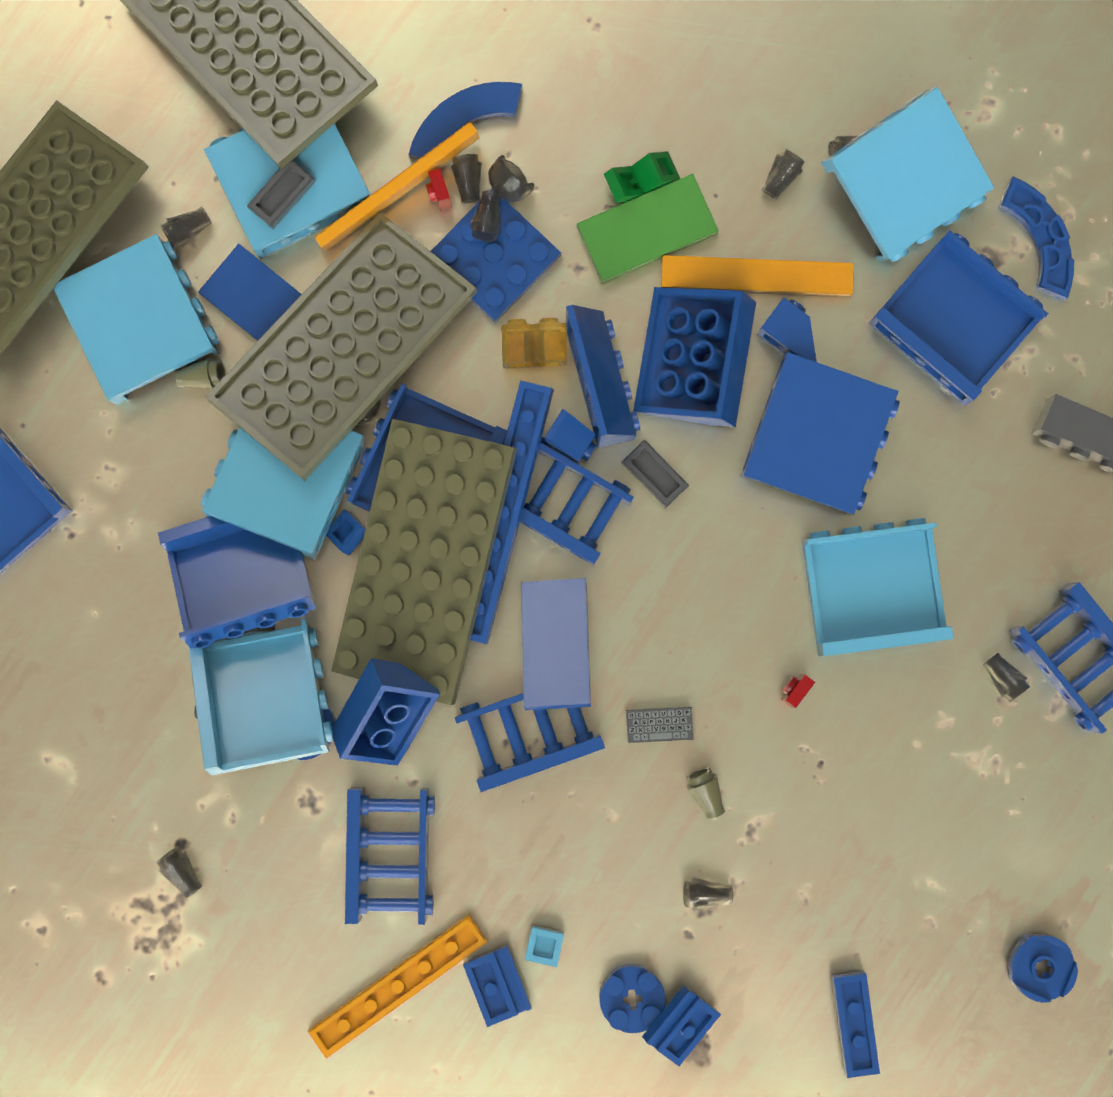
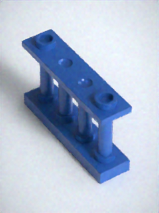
M542 437L538 452L553 460L554 463L530 503H525L520 523L594 566L601 554L596 551L598 547L596 542L620 501L628 505L631 504L634 498L629 494L631 489L617 480H614L611 484L546 446L545 438ZM566 468L582 478L558 519H553L552 523H549L540 518L543 513L540 510ZM594 484L609 493V496L585 537L581 536L578 540L568 534L570 530L568 526Z
M1072 582L1059 590L1060 594L1064 597L1062 599L1063 604L1032 629L1027 631L1024 626L1013 627L1009 632L1014 637L1012 642L1022 654L1030 656L1076 713L1074 719L1077 724L1086 732L1103 734L1107 729L1100 722L1099 718L1113 708V690L1091 708L1088 707L1078 692L1113 665V623L1080 582ZM1070 614H1077L1085 623L1083 630L1048 657L1037 641ZM1098 639L1105 648L1103 651L1104 655L1071 682H1068L1057 667L1090 640Z
M524 693L481 708L478 702L460 708L461 715L455 717L456 723L468 721L484 769L481 771L483 776L478 777L476 780L480 792L605 749L601 735L594 736L592 731H588L580 707L567 708L576 736L574 737V744L563 747L562 742L557 741L547 710H533L546 747L543 748L545 754L532 758L531 753L526 751L511 708V704L524 700ZM497 709L515 757L512 759L514 765L501 769L500 764L495 762L480 719V715Z
M365 787L349 788L347 790L345 924H358L362 919V915H367L368 911L418 912V925H425L427 915H433L434 906L433 895H428L429 816H434L435 796H429V788H422L420 790V799L370 798L369 795H364ZM369 812H420L419 832L369 831V828H364V815H369ZM369 845H419V865H369L368 861H363V848H368ZM368 878H419L418 898H368L367 894H363V881H368Z

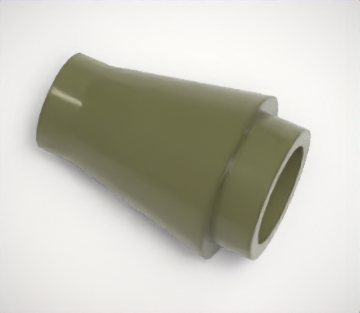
M210 357L176 369L175 381L178 387L213 389L226 375L225 367L220 359L214 360Z
M709 767L689 774L687 776V788L704 811L707 819H713L724 814L725 810L722 805L717 774L712 773Z

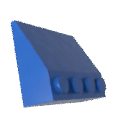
M654 287L633 412L636 411L639 414L705 425L736 427L756 301L743 291Z
M577 305L566 306L565 328L590 422L595 433L597 448L602 449L635 440L637 436L636 431L640 430V424L636 411L630 413L627 400L632 399V394L628 381L622 382L619 372L620 369L624 368L620 351H614L611 339L615 338L612 320H605L604 312Z

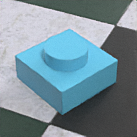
M532 925L525 960L557 967L564 932Z

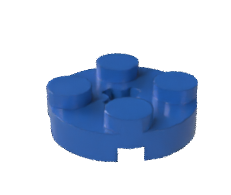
M1043 933L1026 934L1010 953L1008 977L1023 995L1036 1002L1047 1003L1052 1002L1051 1000L1059 996L1064 997L1072 990L1077 979L1078 968L1069 946L1060 939ZM1047 959L1046 965L1050 967V971L1048 973L1043 972L1041 976H1037V969L1035 968L1037 962Z
M625 964L615 968L606 978L605 982H603L599 993L600 1007L604 1017L612 1028L626 1033L646 1031L665 1008V992L661 981L653 972L639 964ZM629 990H635L636 995L642 996L641 1001H638L634 1007H630L629 1003L623 1002V997L628 996Z

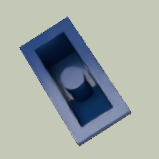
M783 298L756 335L783 355L789 352L817 362L810 316L805 313L806 309L800 303L792 299L788 301Z
M564 409L561 410L545 436L546 446L577 464L582 459L588 461L597 447L593 443L595 433Z

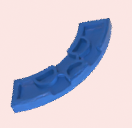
M513 82L483 83L451 95L431 111L423 121L412 141L408 154L409 158L419 160L468 122L471 123L475 120L480 121L499 116L516 118L522 84Z
M1012 176L1009 179L998 208L1016 218L1025 227L1034 242L1039 262V273L1035 289L1065 301L1069 297L1074 276V259L1072 258L1069 243L1070 236L1061 216L1057 215L1046 202L1047 198L1028 183Z

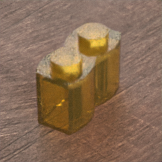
M542 318L538 324H527L525 319H511L507 321V325H501L503 368L559 367L567 365L566 323H559L558 318Z

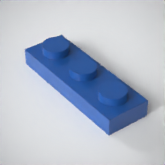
M864 971L831 975L845 1076L853 1078L880 1074L867 975Z

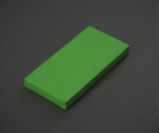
M694 174L577 223V229L601 283L662 258L663 255H670L719 232Z

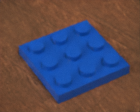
M493 188L431 250L434 255L477 288V294L471 301L495 323L561 257V252Z

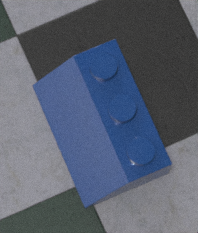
M371 658L332 727L334 743L340 759L398 766L440 695L439 690L401 663Z

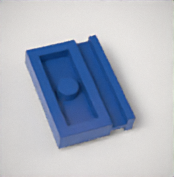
M508 944L463 963L487 1027L532 1009Z
M683 985L643 1034L642 1038L647 1044L652 1045L658 1052L680 1066L721 1014L716 1008Z

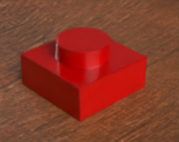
M441 169L429 171L430 183L425 184L431 203L437 201L440 211L451 208L450 196Z
M799 674L797 678L794 675L791 676L781 690L785 693L781 700L791 708H797L815 684V681L805 674Z

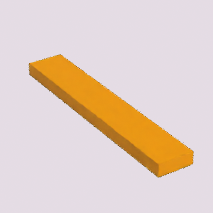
M468 122L316 235L315 239L318 244L328 252L379 212L429 177V171L441 168L480 139L478 131L472 123Z
M663 255L661 288L735 290L745 293L851 297L853 295L854 263Z
M470 913L316 1023L307 1032L327 1059L488 942V939Z

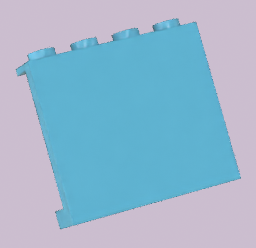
M938 87L924 91L821 161L826 173H835L881 253L876 256L878 261L891 260V262H894L904 257L909 252L907 250L909 246L915 242L921 244L933 237V230L941 224L947 226L961 217L960 211L966 207L971 209L978 206L987 199L985 194L994 189L993 184Z
M335 124L293 159L296 164L314 178L315 183L274 229H271L250 211L247 205L280 168L242 128L239 129L238 133L228 138L220 137L215 139L209 147L204 149L254 252L260 259L333 224L370 196Z
M157 234L59 281L53 288L107 400L116 405L128 400L126 394L211 352L215 356L220 354L216 347L220 340L211 325L206 327L202 319L206 312L198 297L192 298L188 290L192 286L191 281L184 269L178 270L174 262L178 258L174 247L170 241L164 242Z
M241 428L238 431L233 430L228 440L227 447L230 448L225 460L220 459L216 466L214 476L217 478L212 489L208 488L203 495L201 501L202 512L206 517L212 516L299 550L304 556L316 560L365 447L364 436L350 431L304 482Z
M925 518L907 520L905 527L894 528L893 522L875 524L874 531L862 532L861 526L842 529L843 535L830 536L829 531L810 533L811 539L802 541L818 656L954 639L952 626H946L932 529L937 527V523L926 524Z
M305 618L301 619V626L213 642L205 648H189L204 769L211 776L330 752L328 742L334 741L330 721L325 722L323 710L329 709L326 691L320 690L318 680L319 678H324L320 658L315 659L314 647H319L316 628H310Z

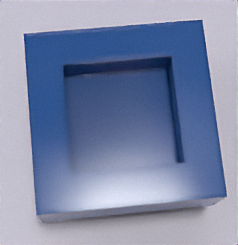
M344 509L331 524L326 536L342 553L350 555L362 541L366 527L351 512Z

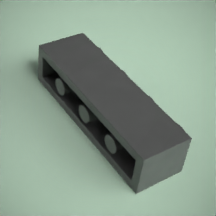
M1058 394L1047 398L1031 434L1040 437L1039 441L1044 445L1053 448L1061 446L1070 450L1069 454L1084 461L1088 459L1100 463L1099 467L1113 473V418Z

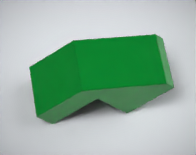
M668 151L648 153L632 166L614 167L604 173L616 203L630 201L681 179Z

